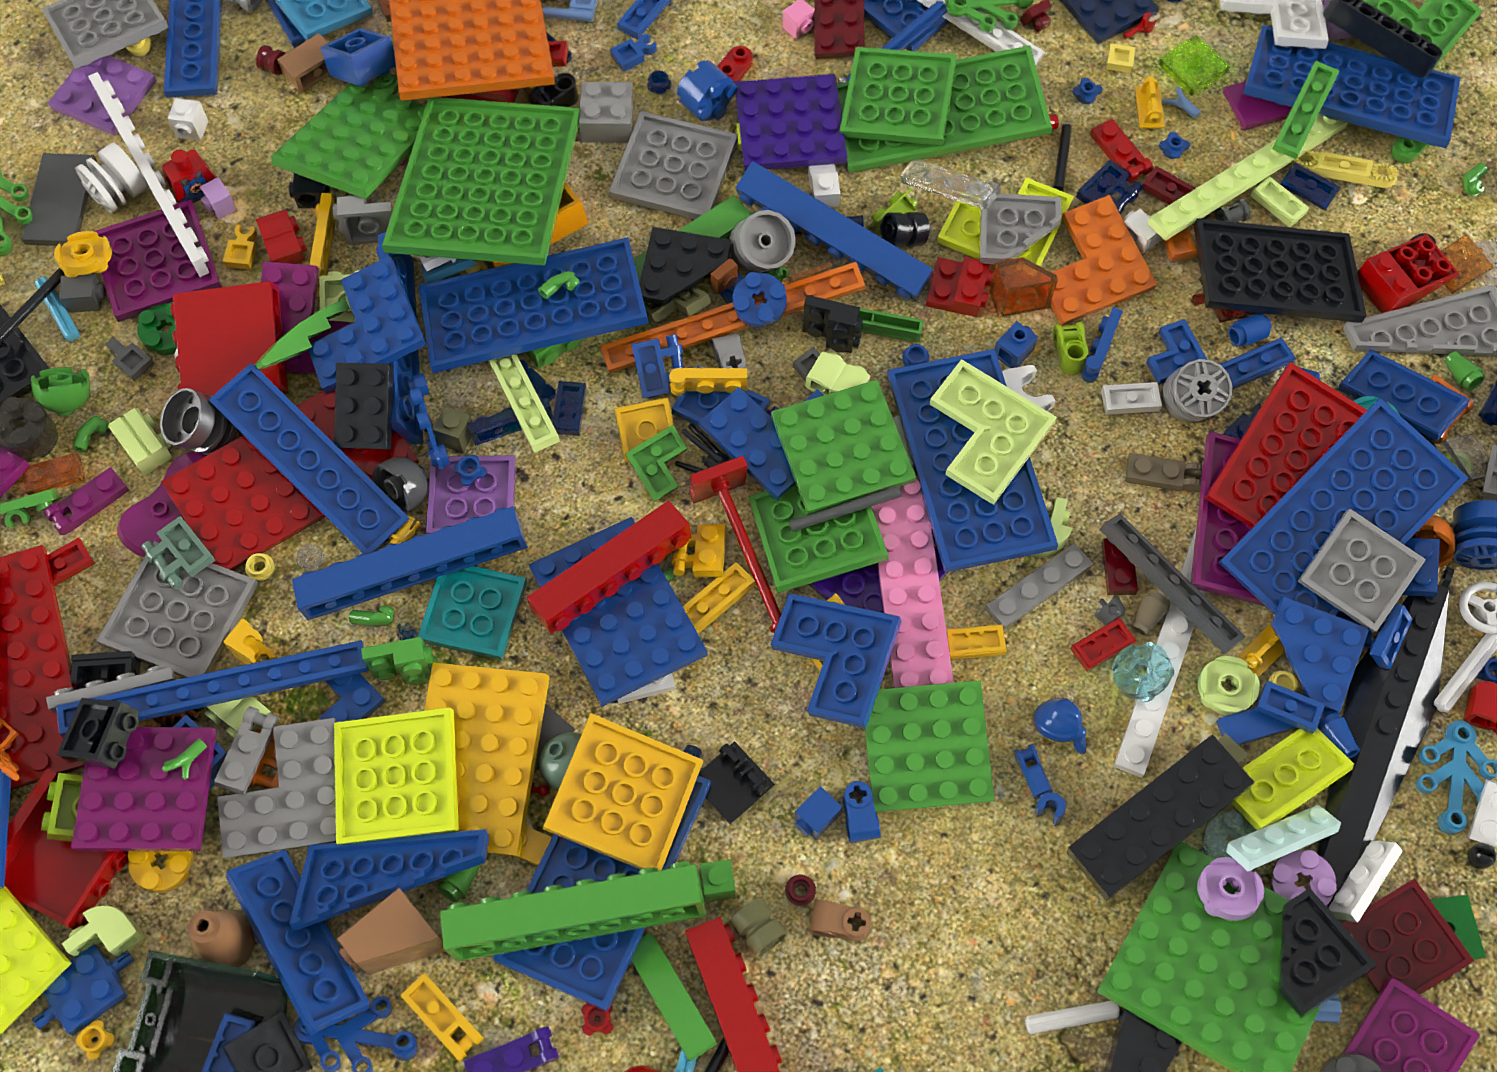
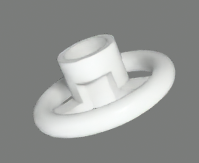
M1478 582L1468 586L1462 592L1459 599V610L1463 619L1478 631L1497 634V598L1494 600H1483L1473 595L1482 590L1497 593V584ZM1468 604L1475 606L1472 614L1469 610Z

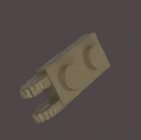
M1129 453L1125 482L1174 491L1200 492L1201 480L1195 478L1184 479V475L1202 476L1203 465L1193 462L1185 464L1182 461Z

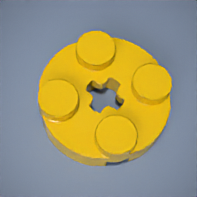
M81 231L66 237L68 242L63 244L62 247L59 243L55 248L54 257L59 268L64 271V274L70 278L93 272L102 273L108 269V262L112 257V249L108 239L104 235L99 237L98 233L94 231Z
M129 851V873L133 881L147 891L157 893L171 892L180 887L190 875L188 872L191 868V863L193 864L194 853L193 851ZM159 855H168L164 868L161 869L159 866H154V862Z

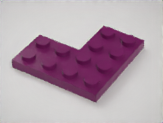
M263 261L261 282L271 281L279 287L283 336L300 322L314 314L319 268L317 266ZM328 320L331 328L323 334L308 340L311 344L354 322ZM308 350L301 355L286 360L287 373L317 375Z

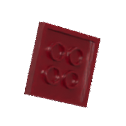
M1415 878L1368 906L1358 922L1344 921L1341 923L1377 964L1371 972L1366 974V977L1378 994L1388 978L1393 977L1421 995L1474 962V959Z

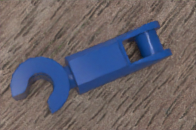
M1030 744L1027 749L1019 751V749L1014 750L1016 761L1034 799H1039L1035 811L1036 818L1043 815L1045 808L1050 807L1055 811L1052 821L1054 826H1057L1063 819L1066 803L1062 796L1052 793L1053 789L1034 745ZM1033 760L1035 765L1027 768L1025 762Z

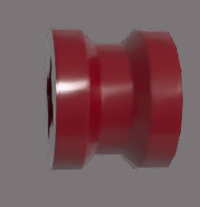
M263 45L258 50L256 56L257 68L263 71L270 70L274 75L282 74L277 59L283 56L285 52L282 50L274 51L272 47Z

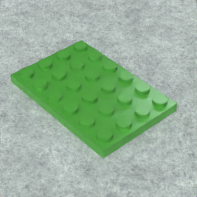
M350 83L271 155L272 165L366 199L411 154L426 105L411 100L400 101V96L392 93L389 94L383 89H377L369 85L356 86Z

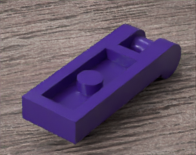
M546 1026L466 1059L463 1062L467 1072H528L557 1060L559 1054L557 1048L552 1047L550 1041L552 1034L549 1026ZM538 1043L541 1053L532 1057L529 1047Z

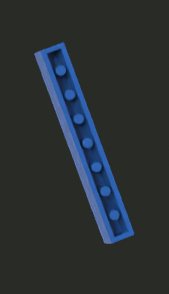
M754 161L751 162L735 187L738 195H740L739 200L750 207L755 204L762 209L761 211L770 210L780 213L789 221L794 229V233L800 231L806 235L805 239L817 247L821 244L828 248L827 252L838 260H841L843 257L851 263L857 262L860 273L863 274L866 271L874 276L872 279L879 285L886 287L888 284L896 289L895 293L906 301L910 298L917 301L933 275V268Z
M513 506L499 508L485 516L472 517L466 522L454 526H444L439 531L427 535H417L403 543L390 544L384 547V549L372 553H363L345 562L332 563L329 567L321 570L305 572L301 576L292 579L297 608L307 620H311L435 579L439 576L526 549L528 546L520 518Z

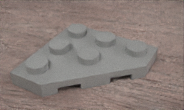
M982 192L979 262L982 264L1007 265L1058 227L1061 221V197Z

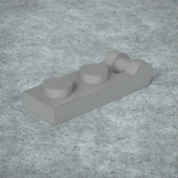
M250 706L247 708L242 724L214 780L215 786L245 795L273 735V727L278 724L279 716L271 713L268 715L259 713V709ZM254 724L263 727L260 734L251 731Z

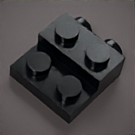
M807 295L804 302L802 332L808 333L813 337H825L826 347L831 348L833 351L852 353L853 348L858 349L862 335L860 332L863 319L859 318L860 307Z
M81 698L57 752V756L65 760L86 762L94 767L116 769L118 762L126 755L125 745L130 733L138 727L140 711L121 701Z

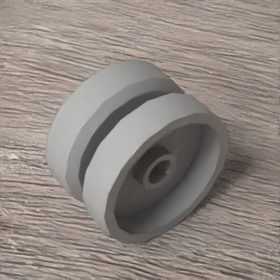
M770 210L757 211L737 223L730 235V253L735 263L744 271L767 273L786 263L793 254L796 243L794 229L789 221L780 213Z

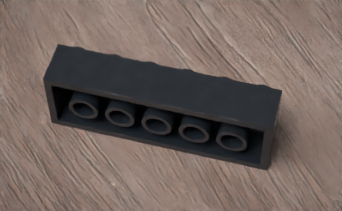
M1212 734L1070 845L1067 849V854L1107 902L1249 790L1255 782Z

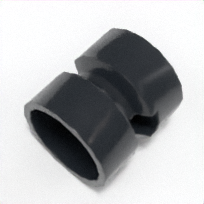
M901 212L886 213L881 221L880 234L882 239L896 247H904L905 245L923 246L929 238L930 224L926 214L923 212H906L905 214Z

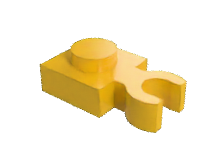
M237 224L234 229L237 238L236 240L228 239L222 262L227 268L251 270L257 250L254 242L257 238V232L254 226H250L249 232L243 234L241 225Z

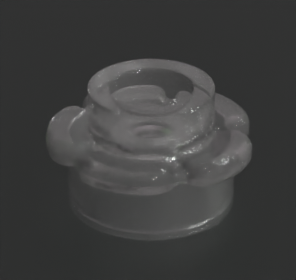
M312 544L305 545L297 553V565L301 569L304 568L307 572L316 571L319 566L324 564L325 555L322 554L323 551L320 547Z

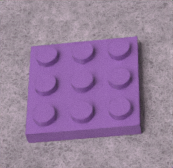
M104 56L87 66L74 69L49 100L48 105L54 111L115 136L118 130L88 76L98 72L102 81H109L115 92V95L111 96L112 99L118 97L125 110L121 114L123 117L127 115L129 117L157 80L154 74L111 56Z
M515 455L478 456L480 465L486 468L487 474L484 478L474 480L469 486L461 483L460 475L455 473L453 469L455 463L465 456H448L450 465L445 466L442 471L439 470L438 466L433 467L432 463H430L426 534L439 531L444 526H454L466 522L472 517L491 514L499 508L514 507Z

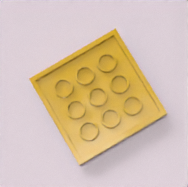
M590 713L542 829L641 870L658 868V871H660L667 858L704 760Z

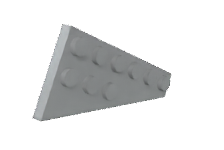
M1493 285L1366 317L1362 323L1346 322L1342 329L1353 351L1373 350L1376 352L1451 354L1457 351L1460 355L1497 356V291Z

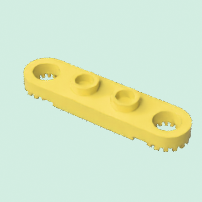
M1308 150L1291 162V168L1299 173L1381 188L1395 185L1398 177L1397 168H1394V165L1389 166V163L1387 165L1385 163H1373V160L1327 152L1315 153ZM1300 160H1306V161H1308V163H1307V162H1305V164H1304V162L1301 163Z

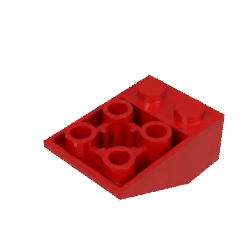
M1427 234L1367 258L1358 270L1360 287L1381 313L1409 307L1459 275V272Z

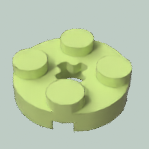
M1220 656L1214 661L1209 662L1198 677V691L1201 696V702L1205 707L1211 708L1213 711L1223 715H1232L1246 711L1259 695V678L1256 673L1253 674L1252 670L1248 668L1249 664L1244 660L1234 656ZM1229 679L1231 680V685L1236 686V690L1233 689L1228 692L1222 687L1221 683Z

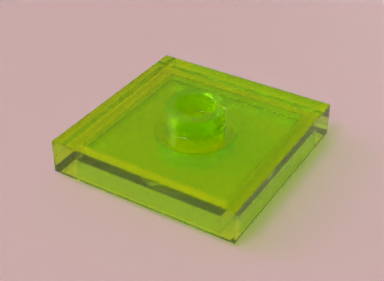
M1197 35L1162 56L1158 62V65L1191 96L1228 73L1230 66Z

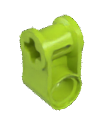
M1076 322V325L1069 326L1054 324L1053 343L1057 350L1060 368L1068 375L1079 374L1084 368L1088 355L1084 325L1082 322Z

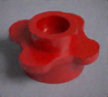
M588 1003L583 1005L581 1009L584 1015L582 1031L585 1035L591 1036L596 1032H602L607 1035L613 1031L614 1026L610 1018V1014L613 1011L612 1005L607 1011ZM600 1016V1021L596 1022L594 1018Z

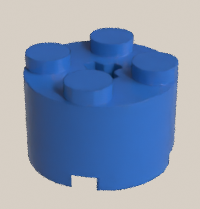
M704 60L696 64L699 68L694 72L689 70L683 76L677 89V95L680 96L678 100L701 121H709L713 118L719 120L726 114V107L732 97L735 96L738 86L709 60Z

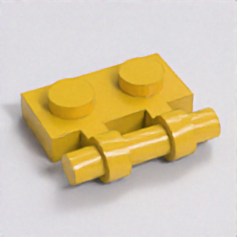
M726 524L698 525L697 534H691L692 538L689 539L688 543L682 548L676 549V552L673 553L671 562L674 566L673 574L683 576L685 568H693L694 577H723L727 539ZM695 547L694 554L688 555L687 548Z

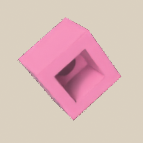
M797 0L783 11L782 28L795 39L802 34L808 33L814 26L815 9L804 0Z

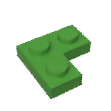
M673 425L625 453L626 458L654 502L679 487L665 463L687 451L688 448Z

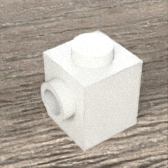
M174 99L167 119L176 137L201 141L208 119L200 101Z

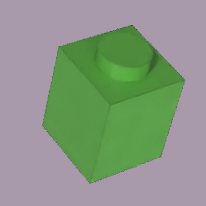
M731 859L700 864L705 903L736 898Z

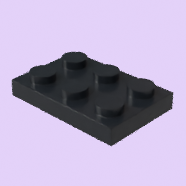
M336 363L334 444L338 448L391 449L393 364Z

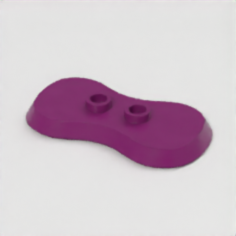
M195 451L180 455L171 463L163 480L207 455ZM162 483L151 495L128 508L121 516L117 526V535L122 544L133 553L142 557L146 555L141 548L146 541L160 543L162 540L156 532L179 516L182 517Z

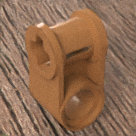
M818 899L814 901L809 932L823 937L861 941L868 936L871 921L868 913L861 908ZM855 918L861 919V925H863L859 927L858 931H853L852 925L848 924L853 923Z

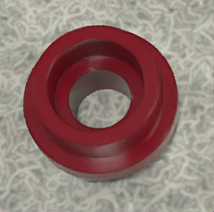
M795 875L788 880L785 894L793 905L806 906L815 898L816 886L810 877ZM798 886L804 887L806 894L798 896L794 891L795 888Z

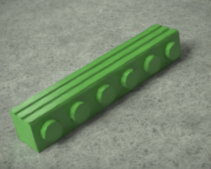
M860 308L859 318L863 319L861 332L920 343L924 320Z

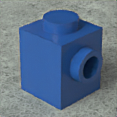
M1016 321L996 342L995 352L998 360L1009 368H1017L1034 351L1038 336L1031 328L1023 326Z

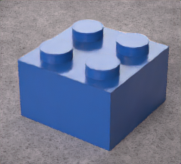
M359 28L320 47L329 76L353 83L356 86L366 85L370 82V79L386 75L390 72V69L396 67L395 51L390 36L364 28Z

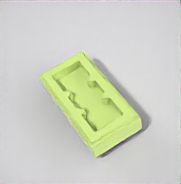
M1270 176L1258 185L1250 195L1288 227L1293 226L1309 210L1307 205Z

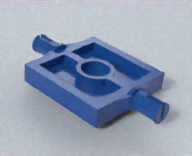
M93 944L71 959L70 962L72 964L44 991L48 1008L32 1018L34 1025L40 1030L57 1018L67 1034L73 1036L122 1001L128 994L121 984L119 972L135 962L131 953L126 951L110 962L105 958L101 949L96 944Z

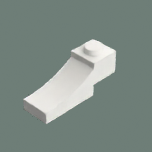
M835 164L807 166L812 197L829 207L839 206L840 187Z

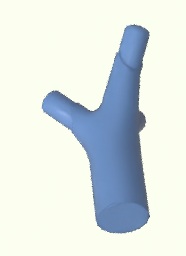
M1180 87L1176 88L1177 99H1162V104L1179 107L1193 119H1196L1202 112L1184 96Z

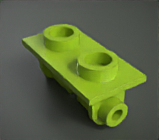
M908 189L903 194L899 190L888 200L891 205L886 210L883 207L878 209L871 216L873 222L866 228L869 229L874 225L877 228V235L881 237V221L886 213L901 212L905 214L906 212H915L918 202L907 195L912 189Z

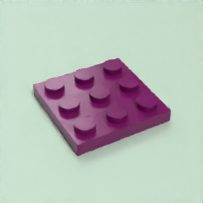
M1389 977L1342 1054L1349 1052L1363 1054L1372 1059L1382 1072H1458L1480 1037V1034L1398 980Z

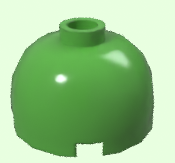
M55 367L39 372L40 377L35 378L34 375L31 377L34 398L41 407L48 411L56 412L59 416L71 415L89 399V373L84 369H80L81 373L73 372L72 367Z

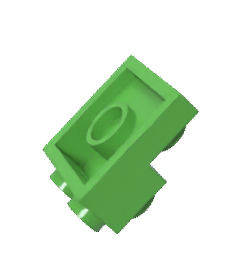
M422 637L361 648L363 661L374 679L390 680L400 674L405 684L421 685L430 680L432 664L437 663L436 657L432 654L431 646H426Z

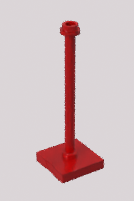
M740 456L691 474L689 495L693 504L716 495L719 496L773 623L769 629L771 633H775L781 612L729 490L745 485L748 465L744 456Z

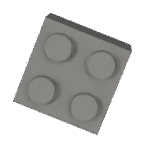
M581 82L579 116L581 141L585 143H628L633 131L634 116L632 82Z

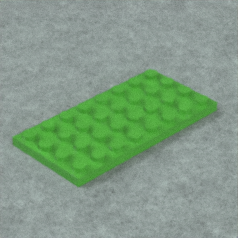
M1030 45L957 60L943 146L845 137L848 172L853 173L1052 134V124ZM849 81L837 83L841 117L843 116Z

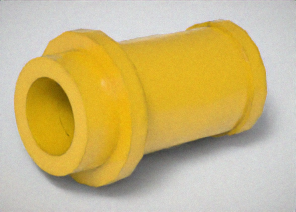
M408 516L410 519L395 534L390 536L388 545L411 540L416 531L421 527L420 522L417 520L413 524L415 518Z

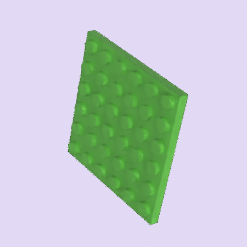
M1181 842L1173 850L1097 992L1232 1072H1291L1321 1005L1303 1018H1300L1279 992L1283 907L1290 900L1264 887L1263 899L1250 918L1232 921L1220 918L1219 916L1209 915L1205 911L1204 904L1199 897L1197 883L1204 868L1215 859ZM1226 883L1224 890L1227 893L1234 895L1235 892H1238L1237 889L1232 888L1231 883Z

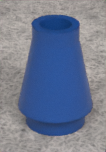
M1333 713L1318 723L1317 728L1349 759L1360 751L1344 717Z

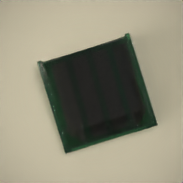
M149 950L140 978V983L147 984L130 1043L128 1049L119 1048L112 1072H202L224 1013L255 1021L258 1025L280 1011H283L285 1016L287 1015L288 994L278 976Z

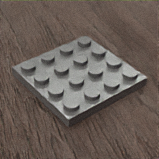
M60 0L41 8L75 69L87 66L97 59L112 55L117 50L134 45L144 38L157 35L162 30L169 28L153 0Z
M640 111L610 187L609 198L697 219L715 206L738 142V134Z
M172 552L165 555V559L169 564L176 560ZM144 558L99 635L97 642L101 646L117 652L132 651L138 660L152 666L165 665L166 668L171 667L175 675L183 678L210 673L225 647L223 641L236 627L258 586V582L253 578L211 563L192 578L186 570L182 571L179 577L183 581V585L178 589H173L169 583H165L159 576L160 571L157 567L151 565Z

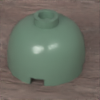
M564 732L555 735L543 746L540 753L539 768L542 777L557 792L581 737L579 733Z

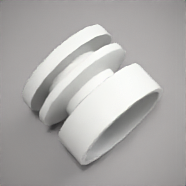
M114 142L98 152L99 158L103 163L101 166L92 158L86 160V163L91 172L83 164L75 168L86 191L110 213L118 210L113 199L121 206L126 204L122 194L123 190L130 196L136 197L148 188V184L139 169Z

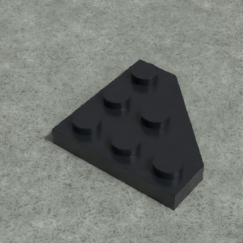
M652 227L639 283L643 301L665 305L685 290L687 292L704 282V278L708 277L728 260L731 240Z
M1311 888L1288 901L1283 907L1279 992L1299 1017L1303 1018L1377 966Z

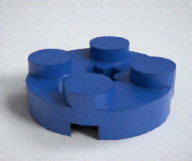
M750 272L736 285L733 292L734 310L738 318L748 326L762 328L764 325H769L772 322L774 324L785 313L787 306L785 287L772 275ZM763 295L767 302L766 304L760 303L759 306H756L753 298Z

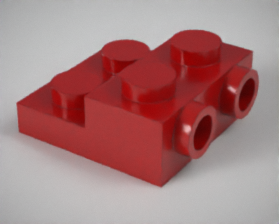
M965 256L963 262L937 257L926 306L978 318L980 307H986L989 295L988 292H984L985 285L991 286L994 271L989 270L990 264H982L979 262V259Z

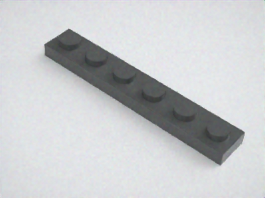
M1121 513L1105 522L1099 529L1224 654L1237 646L1246 637Z

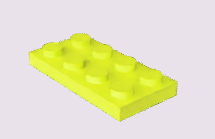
M1318 728L1313 734L1299 729L1243 767L1244 771L1255 783L1231 804L1256 830L1276 823L1353 769L1354 763Z

